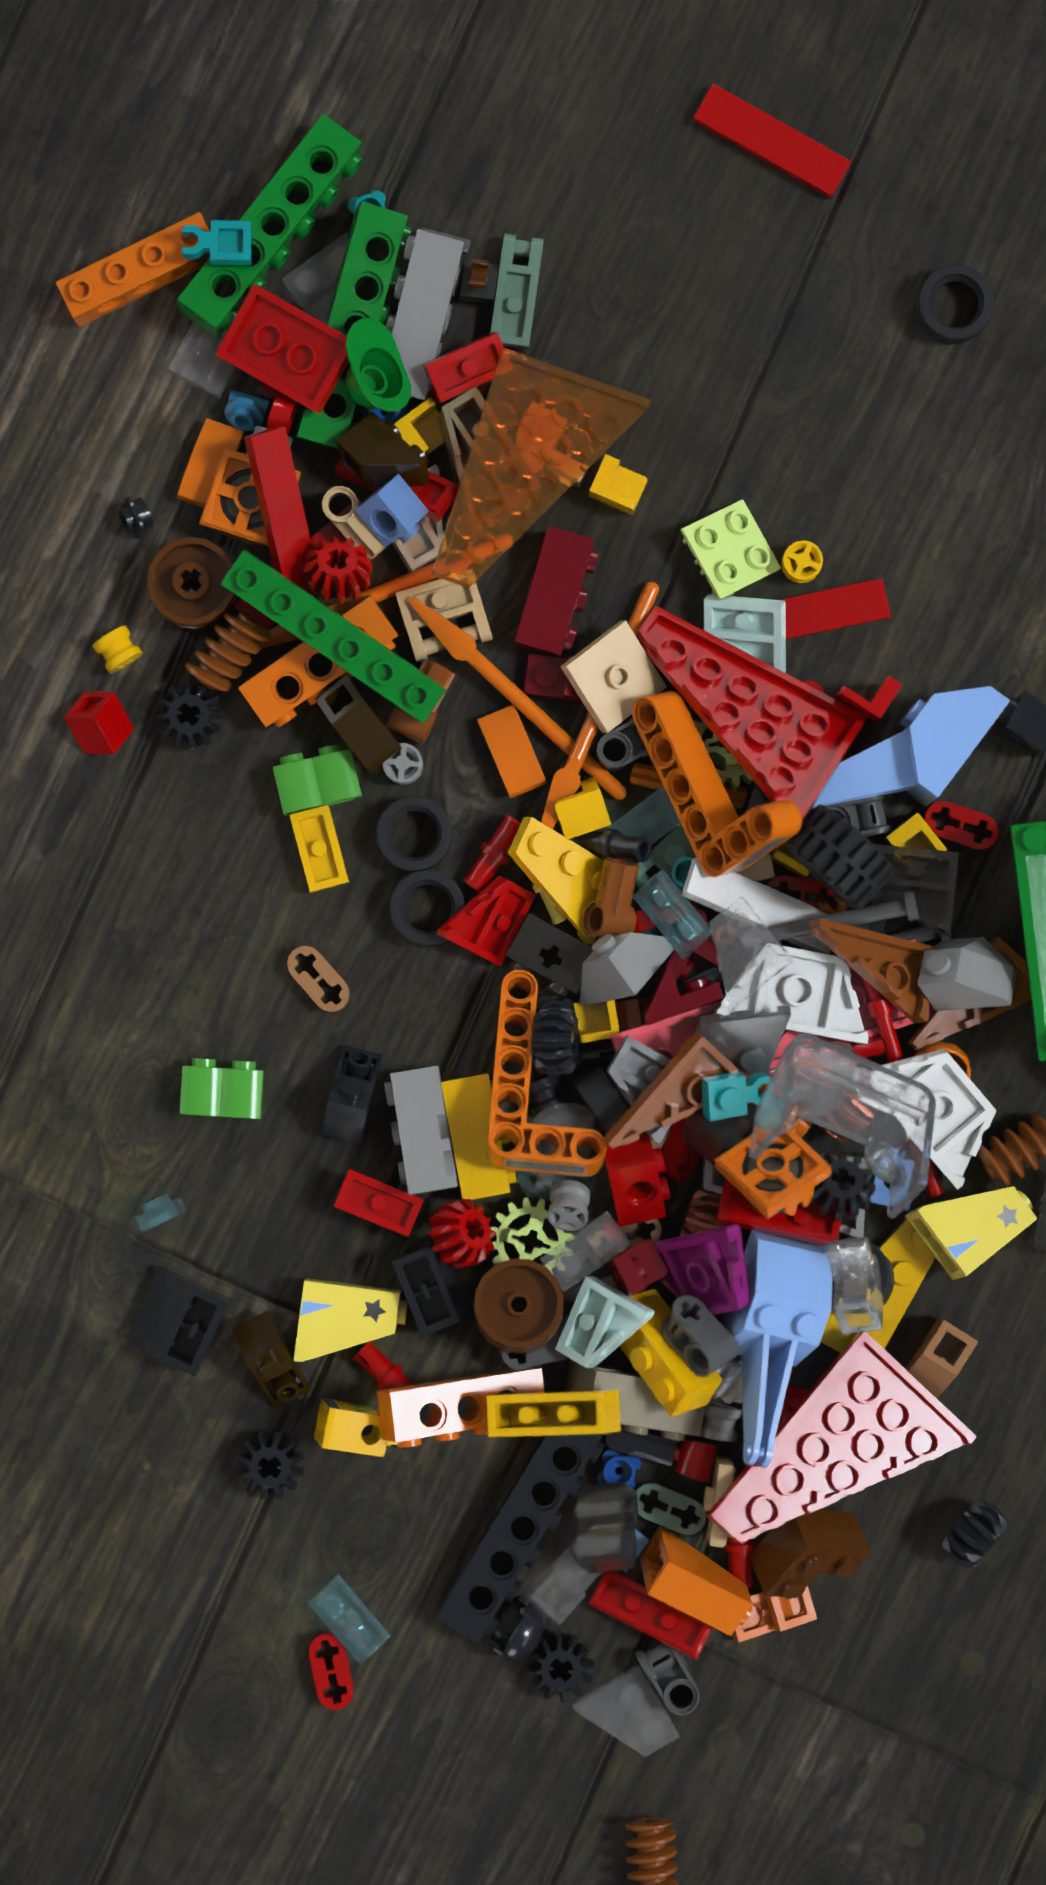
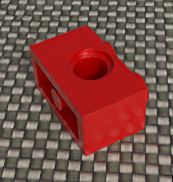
M648 1133L639 1135L640 1139L630 1144L619 1145L614 1149L606 1144L607 1149L604 1159L619 1227L667 1217L664 1200L671 1199L666 1175L661 1177L658 1175L659 1172L666 1171L660 1147L653 1149Z

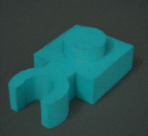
M211 220L210 232H203L200 227L195 225L182 227L183 237H194L198 240L194 247H182L183 258L193 260L201 257L204 253H210L211 265H251V221Z
M739 1071L701 1078L703 1117L709 1121L747 1115V1103L753 1102L761 1107L773 1103V1098L768 1094L758 1095V1089L761 1085L772 1083V1078L765 1073H754L748 1077L747 1081L746 1075Z

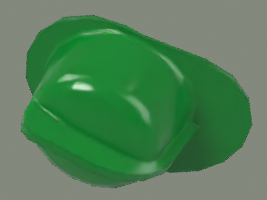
M361 318L352 324L346 338L345 346L350 363L345 376L348 393L353 400L366 407L368 411L377 408L386 412L399 411L407 405L411 397V383L403 366L396 342L391 332L381 322L373 318Z

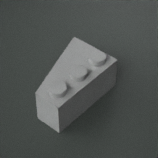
M439 1065L390 1073L391 1082H385L384 1086L388 1106L395 1105L397 1121L391 1122L394 1145H401L403 1161L397 1162L401 1186L407 1185L409 1195L457 1187L459 1183L442 1092Z

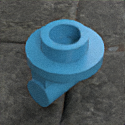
M231 390L224 412L225 417L232 426L239 430L254 431L255 426H261L265 416H267L270 400Z

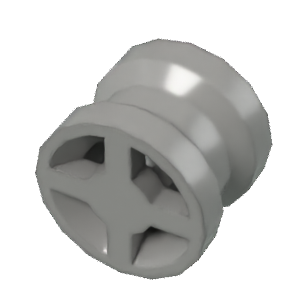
M399 743L402 749L383 763V769L387 777L394 783L400 785L411 784L422 773L423 759L414 746L407 743Z
M564 1180L554 1184L550 1192L549 1222L554 1227L565 1231H575L583 1228L588 1221L589 1212L587 1206L589 1205L591 1195L589 1189L584 1184L573 1180Z
M708 1403L705 1407L704 1422L700 1436L719 1441L737 1442L738 1433L735 1430L736 1421L741 1418L742 1409L723 1404Z

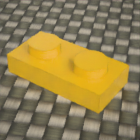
M329 805L291 814L290 819L310 893L350 883Z

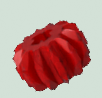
M334 535L330 544L318 540L316 550H308L306 564L303 568L304 579L309 583V590L312 595L321 594V599L325 604L330 599L337 598V601L342 606L345 597H350L357 601L360 596V590H368L372 573V562L370 558H367V551L364 545L355 547L352 537L342 543Z
M471 1199L450 1201L437 1208V1213L429 1218L433 1228L427 1235L434 1239L435 1245L431 1250L440 1252L441 1263H450L453 1269L472 1267L482 1263L483 1260L487 1259L486 1255L495 1249L490 1239L497 1233L491 1230L489 1226L492 1217L483 1215V1204H473Z

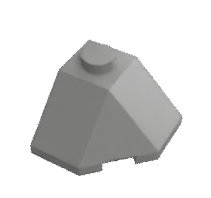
M633 932L612 936V934L604 935L592 945L593 952L582 964L580 1001L584 1006L636 995L679 944L675 938Z
M984 937L952 939L941 942L924 951L917 985L935 1011L1009 1006L1012 1002L1017 970Z

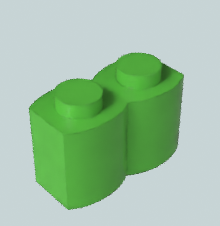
M335 744L318 749L320 756L304 759L303 753H297L279 758L281 765L274 766L273 771L284 816L324 805L330 806L362 798L351 749L343 750L342 744Z
M192 1058V1066H182L179 1114L261 1119L264 1070H256V1062L232 1060V1068L216 1067V1059Z

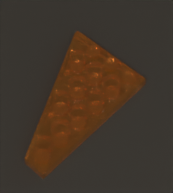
M503 348L431 575L471 588L647 411L651 399Z

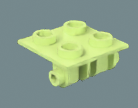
M743 499L680 530L684 536L682 542L690 548L693 556L696 558L694 561L695 565L699 564L702 568L700 571L701 576L705 575L707 577L706 579L713 590L711 594L717 595L719 600L726 596H732L734 592L782 569Z

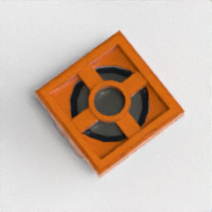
M224 447L199 524L200 526L219 531L232 539L237 538L248 544H259L269 547L249 457L247 454ZM295 470L297 481L299 483L301 472Z
M776 1117L715 1159V1168L744 1195L750 1206L760 1211L766 1218H770L778 1213L795 1215L797 1205L801 1203L804 1207L808 1206L814 1194V1187L831 1176V1166L779 1117Z

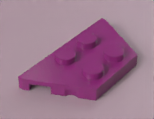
M738 1224L653 1242L668 1270V1274L660 1280L677 1298L684 1295L696 1297L704 1303L712 1315L736 1311L750 1303L741 1230ZM696 1311L693 1312L691 1318L695 1317Z

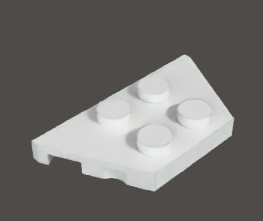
M763 944L714 1011V1014L731 1015L736 1011L752 1009L753 1015L777 1012V1006L785 1005L790 1007L791 1012L790 1019L785 1028L787 1030L868 1044L869 1040L858 1008L860 1005L851 985V974L848 964L839 956L776 944Z
M943 1048L866 1069L859 1073L862 1079L958 1190L965 1181L963 1174L971 1157H976L982 1144V1135L989 1128L996 1109L954 1059Z

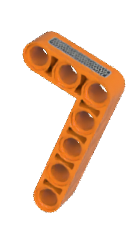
M667 691L640 697L634 702L632 708L634 723L695 855L707 875L719 877L747 869L797 834L801 828L802 816L797 805L791 800L784 799L756 806L738 817L680 694L676 691Z
M514 970L504 977L501 986L486 1150L487 1158L496 1168L504 1170L580 1177L593 1176L602 1168L607 1149L606 1143L602 1140L603 1136L600 1133L591 1129L526 1123L532 1062L531 1026L533 1025V1017L536 1014L538 985L535 977L528 971ZM520 988L528 993V997L516 999L509 992ZM510 1026H519L526 1033L522 1036L514 1037L509 1035L506 1029ZM514 1063L521 1067L522 1072L511 1075L503 1071L502 1067L506 1064ZM504 1101H511L518 1105L519 1110L514 1113H506L499 1108V1105ZM507 1139L512 1141L516 1148L510 1152L500 1151L495 1144L500 1140ZM541 1143H548L554 1146L557 1151L552 1155L545 1156L540 1154L536 1147ZM581 1147H590L595 1150L597 1156L593 1159H584L576 1151Z

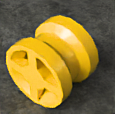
M796 541L787 548L782 557V572L793 583H809L816 578L822 568V552L817 545L810 541Z
M126 625L109 632L93 644L96 653L103 655L105 658V667L109 674L125 668L143 654L140 647L133 645L129 639L131 633Z

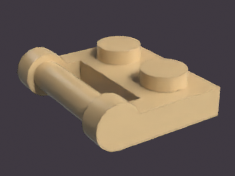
M472 569L395 593L416 662L428 659L427 655L446 650V648L436 636L422 640L419 629L428 627V625L410 604V599L413 597L448 620L473 613L476 624L461 629L470 634L474 640L480 639L481 643L493 639Z

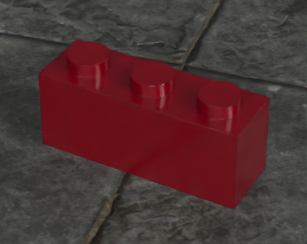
M548 526L516 635L515 646L559 658L562 657L563 650H572L577 628L570 626L575 611L583 612L588 590L581 587L585 573L593 575L599 556V551L592 550L594 539Z

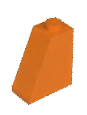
M659 1525L639 1557L648 1595L732 1636L739 1624L743 1625L748 1620L752 1611V1601L747 1585L670 1530Z

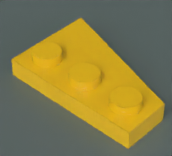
M524 817L508 854L537 888H542L554 902V908L562 918H567L578 931L577 935L585 944H593L596 937H590L585 933L582 920L586 906L596 899L604 860L533 817Z

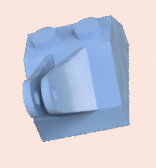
M991 686L936 693L926 702L919 699L901 720L900 724L905 727L902 732L839 764L812 808H816L819 804L828 806L907 791L908 794L927 807L941 795L1010 700Z
M751 1230L744 1251L750 1303L739 1310L725 1312L721 1325L733 1334L738 1344V1354L741 1355L744 1432L743 1461L747 1465L757 1463L758 1467L767 1468L773 1456L776 1430L792 1366H797L819 1346L832 1308L833 1255L824 1246Z

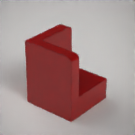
M84 691L64 716L82 751L86 754L114 755L134 729L115 692Z

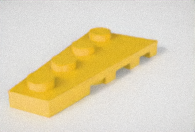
M907 1218L878 1247L890 1260L894 1272L893 1291L886 1304L875 1313L863 1317L844 1316L831 1308L820 1342L841 1353L858 1331L865 1330L885 1349L935 1259L933 1253ZM868 1259L837 1294L850 1301H858L869 1296L874 1291L878 1280L875 1264Z

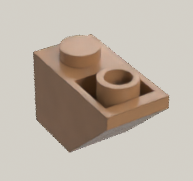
M938 1316L905 1369L934 1397L938 1398L956 1378L978 1344V1341Z

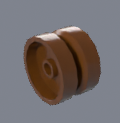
M186 537L171 541L157 552L149 566L147 586L151 601L167 621L181 629L198 632L211 629L225 621L226 619L223 614L225 612L231 614L235 608L234 603L238 602L239 596L221 585L233 564L220 547L207 539ZM193 579H198L201 584L200 589L194 591L192 588L188 590V584Z
M510 1259L496 1264L482 1277L475 1291V1319L480 1333L493 1347L508 1354H528L542 1349L555 1337L562 1322L564 1296L558 1280L545 1266L530 1259ZM521 1299L522 1304L527 1306L526 1309L522 1312L514 1311L511 1308L513 1307V1300Z

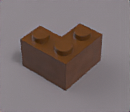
M816 1510L789 1520L783 1525L772 1529L749 1555V1558L765 1596L793 1599L802 1595L806 1587L818 1574L837 1575L839 1577L852 1575L871 1553V1550L853 1512Z

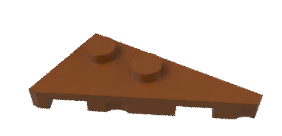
M822 918L810 921L811 933L913 1023L919 1024L929 1021V1000L917 984L924 951L932 946Z
M1000 937L993 938L990 944L1017 970L1011 1005L944 1011L934 1010L929 1016V1021L924 1022L907 1044L914 1050L920 1049L1030 1001L1031 994L1027 962Z
M696 1032L602 1140L614 1149L619 1145H627L640 1139L639 1134L660 1125L664 1128L693 1115L697 1109L703 1108L701 1078L741 1071L705 1037Z

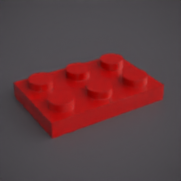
M253 284L215 354L318 414H321L349 363L345 346L346 335L256 284Z

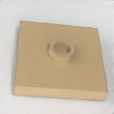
M626 620L616 623L560 666L602 733L610 732L632 715L633 704L638 698L660 693L667 687Z
M716 1455L712 1486L705 1487L703 1511L709 1512L734 1482L735 1466L729 1456ZM708 1518L706 1537L709 1546L724 1548L727 1534Z

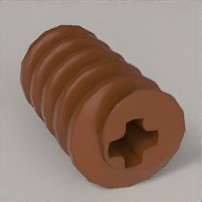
M234 603V606L239 612L237 616L228 612L223 614L229 627L225 628L219 625L213 627L220 637L218 641L205 637L204 642L210 651L206 653L198 649L195 650L194 654L200 661V664L195 665L190 662L184 664L193 677L215 691L230 690L232 687L230 678L237 679L242 675L239 665L248 666L251 663L249 653L257 654L260 652L261 645L258 640L266 642L271 637L270 631L262 620Z
M1038 1113L1031 1115L1032 1128L1024 1121L1017 1123L1018 1136L1007 1128L1003 1130L1004 1143L997 1137L992 1136L989 1138L990 1151L981 1144L976 1156L995 1188L996 1179L1001 1180L1006 1186L1011 1185L1009 1176L1011 1171L1021 1179L1024 1178L1023 1165L1025 1163L1037 1171L1039 1169L1037 1157L1041 1155L1046 1160V1120Z
M665 1817L641 1818L625 1824L626 1830L637 1833V1837L626 1840V1846L638 1849V1853L626 1857L628 1863L638 1865V1870L627 1873V1879L638 1881L639 1885H678V1878L671 1875L678 1870L677 1862L670 1859L677 1854L676 1845L670 1843V1841L676 1838V1830L669 1826L675 1822L674 1819Z

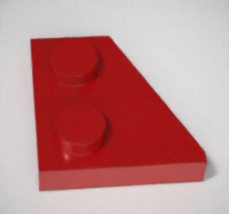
M498 876L442 925L437 935L501 966L536 894L508 879Z

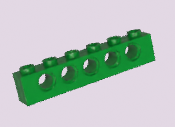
M323 113L239 220L251 221L252 253L260 258L259 262L251 267L244 265H211L209 258L178 297V310L216 339L224 330L228 332L253 284L263 289L265 288L267 282L264 281V278L272 268L278 271L284 265L291 253L288 248L296 238L302 240L309 233L315 223L312 217L319 208L327 209L332 204L339 192V189L336 188L345 176L350 179L357 172L363 162V158L360 157L362 142ZM325 161L332 166V169L325 174H319L314 172L311 166L315 162ZM299 191L306 194L308 199L303 204L295 205L290 203L287 197L292 192ZM277 222L284 227V230L278 235L271 236L263 231V227L267 223ZM230 284L236 290L230 297L222 298L214 293L218 285Z
M363 201L357 205L325 324L346 335L344 324L350 317H355L359 320L361 318H373L385 326L390 310V305L384 304L388 288L395 289L401 266L395 265L399 249L405 251L407 239L411 234L412 228L406 226L408 215ZM369 240H378L384 245L386 254L382 261H373L368 257L366 245ZM358 279H368L373 283L375 294L371 300H362L357 296L355 284ZM339 379L331 394L337 396L342 401L343 410L341 414L336 418H332L324 410H322L321 414H318L302 405L293 438L339 451L336 440L358 423L353 421L352 417L356 405L361 406L348 393L345 379Z
M243 550L221 582V585L421 723L426 721L446 692V688L247 550Z

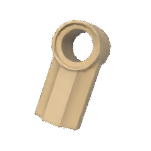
M344 486L331 488L326 492L322 501L325 516L347 540L352 537L355 547L364 545L367 551V558H370L371 561L386 547L356 513L355 509L361 502L355 493ZM337 495L347 496L352 502L351 511L345 516H336L329 510L330 501Z

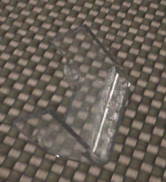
M799 1034L786 1046L758 1103L749 1157L757 1160L779 1134H785L792 1129L798 1116L865 1145L864 1160L867 1168H872L873 1175L877 1178L891 1183L887 1216L894 1219L927 1186L936 1100L927 1086L914 1079L813 1035Z

